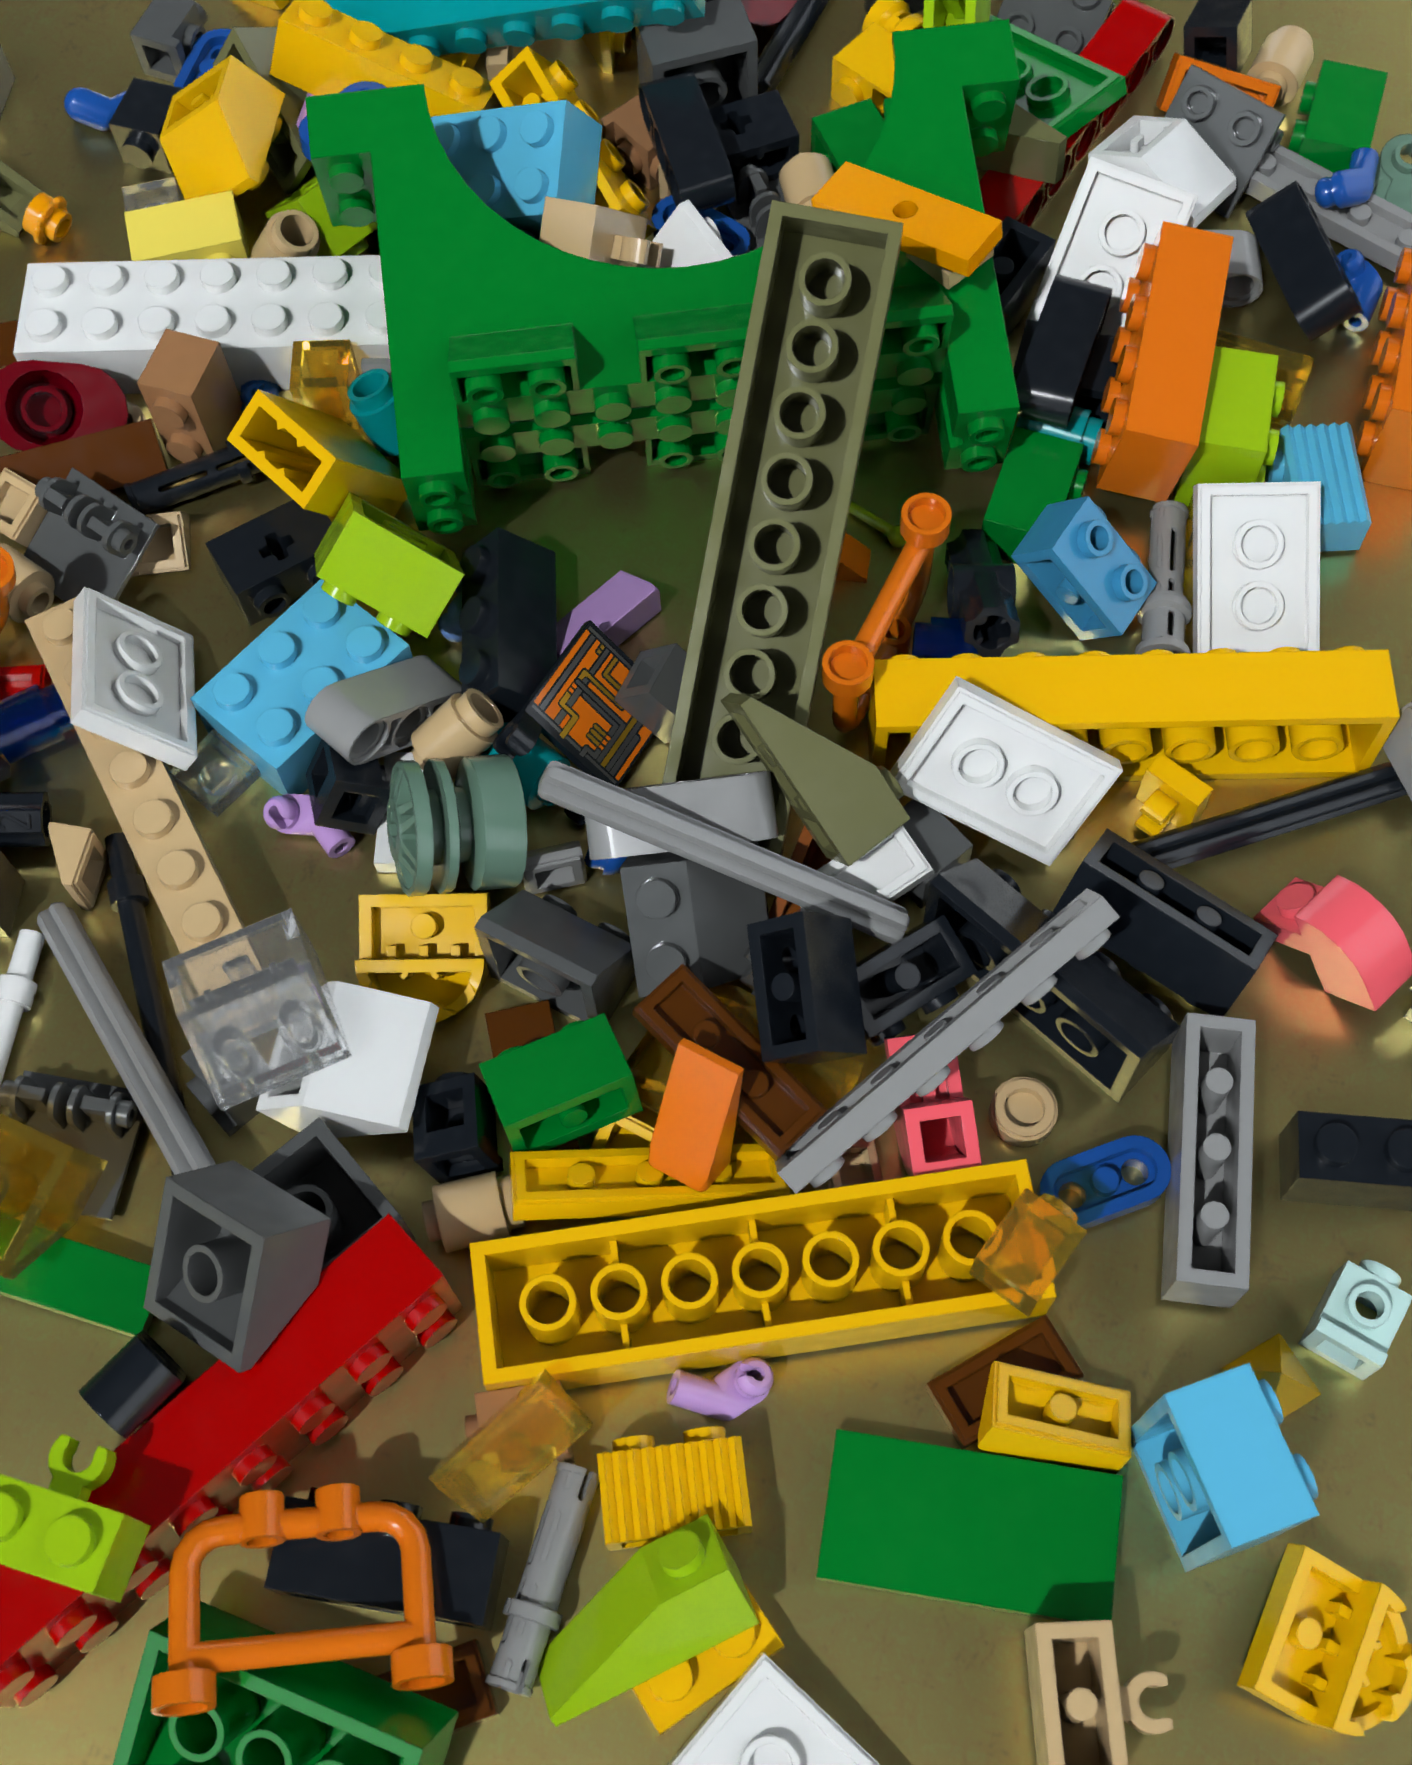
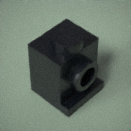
M321 739L306 772L315 825L375 835L387 811L390 781H386L385 767L379 764L378 758L364 764L353 765Z
M449 1072L440 1075L434 1082L419 1085L413 1110L414 1161L440 1184L495 1170L497 1172L503 1171V1158L498 1155L495 1105L487 1085L474 1072Z

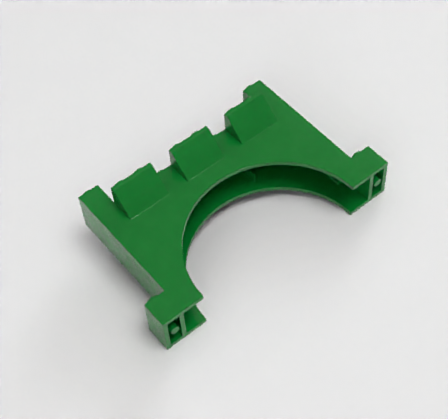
M1009 19L893 32L894 78L891 98H884L885 121L879 138L862 167L985 214L975 157H984L993 152L1005 150L1020 84V74ZM424 84L305 97L310 157L332 227L342 225L363 227L371 222H377L401 480L419 531L429 530L437 534H450L461 530L463 526L478 525L472 466L477 486L489 485L494 488H510L526 480L546 478L554 482H563L574 479L578 474L591 473L588 454L589 446L600 445L608 449H618L630 445L633 441L644 440L647 466L661 465L670 469L681 468L689 465L692 461L717 458L723 461L763 246L716 262L667 268L620 266L573 255L543 243L516 228L487 206L465 183L450 162L437 137L428 110ZM900 251L863 441L889 439L893 442H906L917 438L919 435L928 434L933 409H935L945 470L962 468L967 472H980L990 469L995 464H1001L1004 461L1020 408L993 257L975 269L969 277H965L948 290L908 259L906 252Z

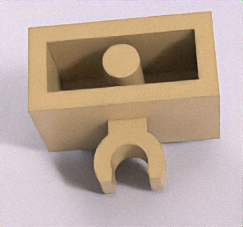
M545 196L539 241L593 261L629 267H640V264L660 267L663 249L662 243L645 240L648 218L600 205Z
M1112 1620L1034 1623L1024 1630L1037 1765H1128L1124 1722H1127L1137 1732L1146 1735L1162 1734L1174 1728L1172 1718L1152 1719L1143 1713L1139 1704L1140 1695L1145 1688H1158L1168 1685L1167 1675L1156 1671H1147L1132 1676L1126 1681L1124 1686H1119Z

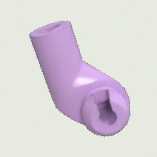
M285 794L273 796L264 805L263 818L270 828L284 834L314 836L330 858H338L345 855L355 844V839L349 831L315 825L310 795Z
M757 1357L737 1361L710 1379L677 1369L668 1386L667 1403L720 1421H730L759 1404L767 1397L774 1382V1374L770 1365Z

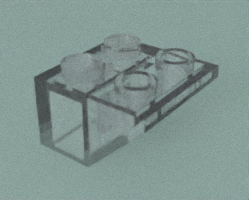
M291 908L161 962L176 1016L214 1100L221 1111L352 1056L318 954Z

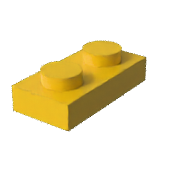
M745 1583L744 1585L759 1624L632 1688L660 1735H663L733 1685L760 1652H763L770 1658L784 1648V1644Z

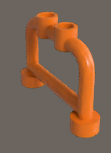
M918 493L905 501L901 510L900 533L906 543L854 641L842 640L832 644L823 655L822 682L825 688L833 694L832 720L835 729L839 732L846 733L855 730L868 711L870 686L874 675V659H888L895 655L909 653L912 633L911 626L922 605L929 585L934 549L947 539L950 532L951 507L943 497L937 494Z
M335 1483L319 1487L315 1490V1506L285 1509V1495L281 1491H251L239 1497V1513L220 1515L200 1522L185 1533L173 1552L169 1570L168 1671L152 1677L151 1713L162 1717H180L201 1714L215 1709L217 1706L216 1673L391 1655L392 1688L395 1690H428L452 1683L454 1681L452 1646L437 1643L431 1547L424 1526L413 1512L396 1503L381 1501L360 1502V1487L351 1483ZM370 1532L387 1533L393 1536L399 1543L402 1566L404 1621L200 1642V1570L206 1555L216 1548L240 1545L244 1548L261 1549L278 1546L284 1543L285 1540L317 1538L321 1541L329 1542L345 1541L356 1538L362 1533Z

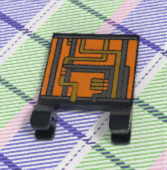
M591 620L584 622L520 712L494 739L493 748L497 753L505 754L512 759L516 755L524 756L532 750L541 733L582 772L618 786L654 734L614 701L634 662ZM564 808L565 814L575 824L579 826L585 824L584 816Z

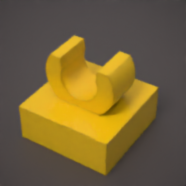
M1160 753L1146 769L1136 798L1144 804L1140 809V812L1143 814L1134 825L1147 835L1153 836L1162 833L1169 822L1178 828L1195 823L1202 816L1213 788L1163 753Z

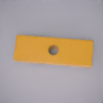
M847 161L843 163L811 199L812 207L904 223L900 251L969 277L1003 237L1002 220Z

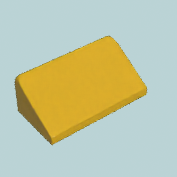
M994 1361L990 1369L980 1420L978 1448L1030 1461L1117 1474L1131 1458V1393L1127 1390Z

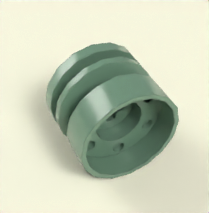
M497 754L463 757L458 764L454 785L445 762L439 758L429 759L424 765L423 772L419 763L414 760H403L395 763L392 768L387 805V834L398 880L403 892L408 897L426 895L430 890L431 881L434 889L440 894L451 893L456 887L460 864L469 887L475 891L516 888L522 882L526 868L528 847L527 816L520 777L510 756Z

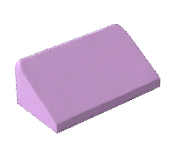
M620 570L557 622V659L584 622L589 620L617 646L622 644L661 611L660 590L652 583Z

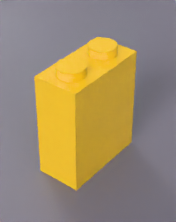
M257 389L227 437V440L305 510L335 517L347 495L351 492L395 517L407 499V494L401 480V471L341 418Z

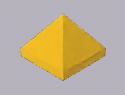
M1280 1333L1220 1369L1222 1373L1250 1363L1257 1380L1265 1379L1274 1390L1282 1409L1283 1418L1321 1395Z

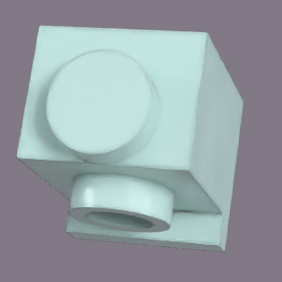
M1368 1259L1362 1260L1359 1266L1348 1260L1333 1274L1299 1344L1363 1381L1383 1367L1388 1357L1386 1353L1412 1302V1295L1398 1288L1401 1278L1389 1267ZM1356 1301L1377 1312L1376 1319H1367L1361 1316L1356 1309Z

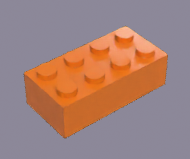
M1163 221L1153 244L1143 243L1138 255L1134 278H1127L1119 306V312L1127 313L1125 327H1118L1110 355V362L1118 363L1115 377H1109L1101 403V412L1109 414L1106 429H1099L1091 457V463L1100 465L1096 488L1155 502L1167 501L1197 450L1233 236Z
M1404 247L1394 275V283H1398L1397 288L1387 286L1379 309L1378 321L1386 322L1385 331L1379 330L1370 358V364L1378 366V375L1372 374L1365 390L1362 409L1370 410V420H1363L1355 446L1357 455L1363 456L1361 466L1363 481L1412 491V248Z

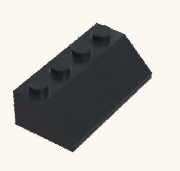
M975 858L939 873L930 882L923 923L943 914L945 915L978 970L977 973L970 976L975 982H978L1056 914L1047 909H1038L1021 895L1020 887L1011 876L997 868L991 870L982 861ZM1096 951L1083 960H1078L1074 956L1054 973L1057 982L1046 995L1028 1006L1020 1002L1011 1012L1119 1103L1169 1049L1181 1026L1173 1020L1172 1013L1161 1000L1149 993L1141 994L1121 977V972L1117 965L1105 954Z

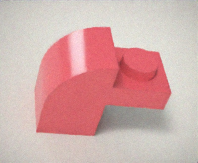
M1337 875L1325 887L1295 877L1253 917L1256 922L1278 935L1275 939L1276 942L1310 954L1325 992L1376 1012L1412 976V952L1398 922L1373 895L1342 876Z
M916 1034L884 1038L887 1059ZM958 1056L947 1064L951 1069L950 1074L936 1089L923 1097H919L914 1093L894 1110L898 1114L894 1122L897 1143L904 1168L909 1176L982 1166L973 1101L963 1096Z

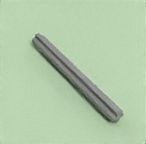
M551 761L540 778L538 795L546 801L815 913L851 918L852 928L887 943L893 944L901 940L908 928L910 917L905 907L566 764Z
M63 902L51 903L48 909L39 912L37 925L174 1175L216 1165L76 913Z

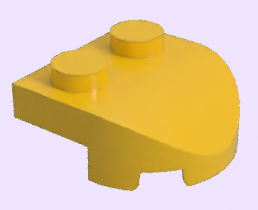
M490 893L426 894L408 897L406 894L358 895L359 959L354 960L360 986L429 1001L439 1007L436 1022L459 1013L478 996L487 980L489 970L474 927L480 917L491 910Z
M1287 1543L1237 1685L1303 1723L1346 1735L1365 1736V1730L1376 1726L1381 1721L1393 1722L1398 1720L1412 1700V1644L1408 1642L1405 1625L1400 1613L1407 1610L1406 1606L1397 1594L1385 1584L1363 1580L1306 1545Z

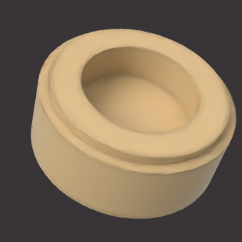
M1030 1077L1011 1078L996 1089L989 1106V1122L995 1134L1005 1143L1015 1147L1035 1146L1043 1142L1050 1135L1058 1116L1057 1101L1052 1091L1041 1081Z

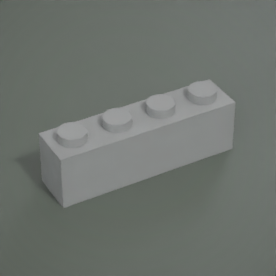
M1187 1012L1172 1042L1167 1146V1155L1171 1163V1179L1165 1192L1161 1300L1232 1308L1249 1290L1256 1020Z

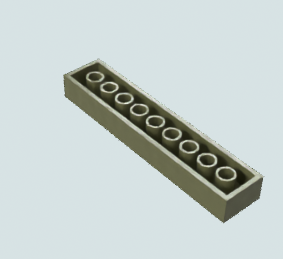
M772 200L662 784L768 771L720 701L729 693L752 697L799 724L808 727L899 260L904 223ZM771 776L779 837L760 840L759 846L782 856L792 806Z

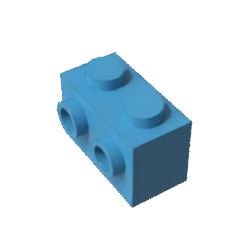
M1089 496L1046 505L1011 555L1012 559L1080 641L1123 635L1157 584L1141 563L1139 555L1125 543L1107 520L1105 512Z

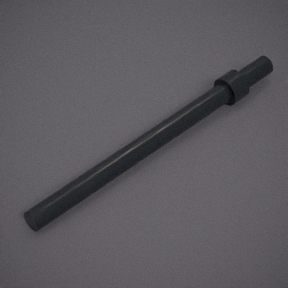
M113 833L104 839L112 877L107 882V890L111 909L114 912H118L143 1035L186 1110L145 913V907L150 902L145 877L137 874L134 855L124 833Z

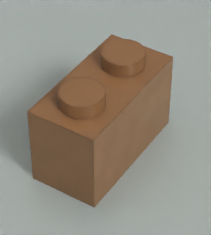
M165 329L137 385L168 454L186 463L227 447V437L242 415V401L220 342Z

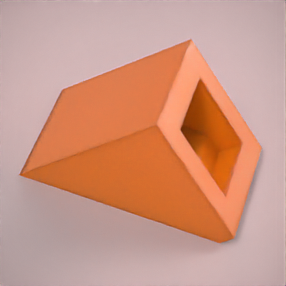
M846 532L836 580L867 583L871 549Z

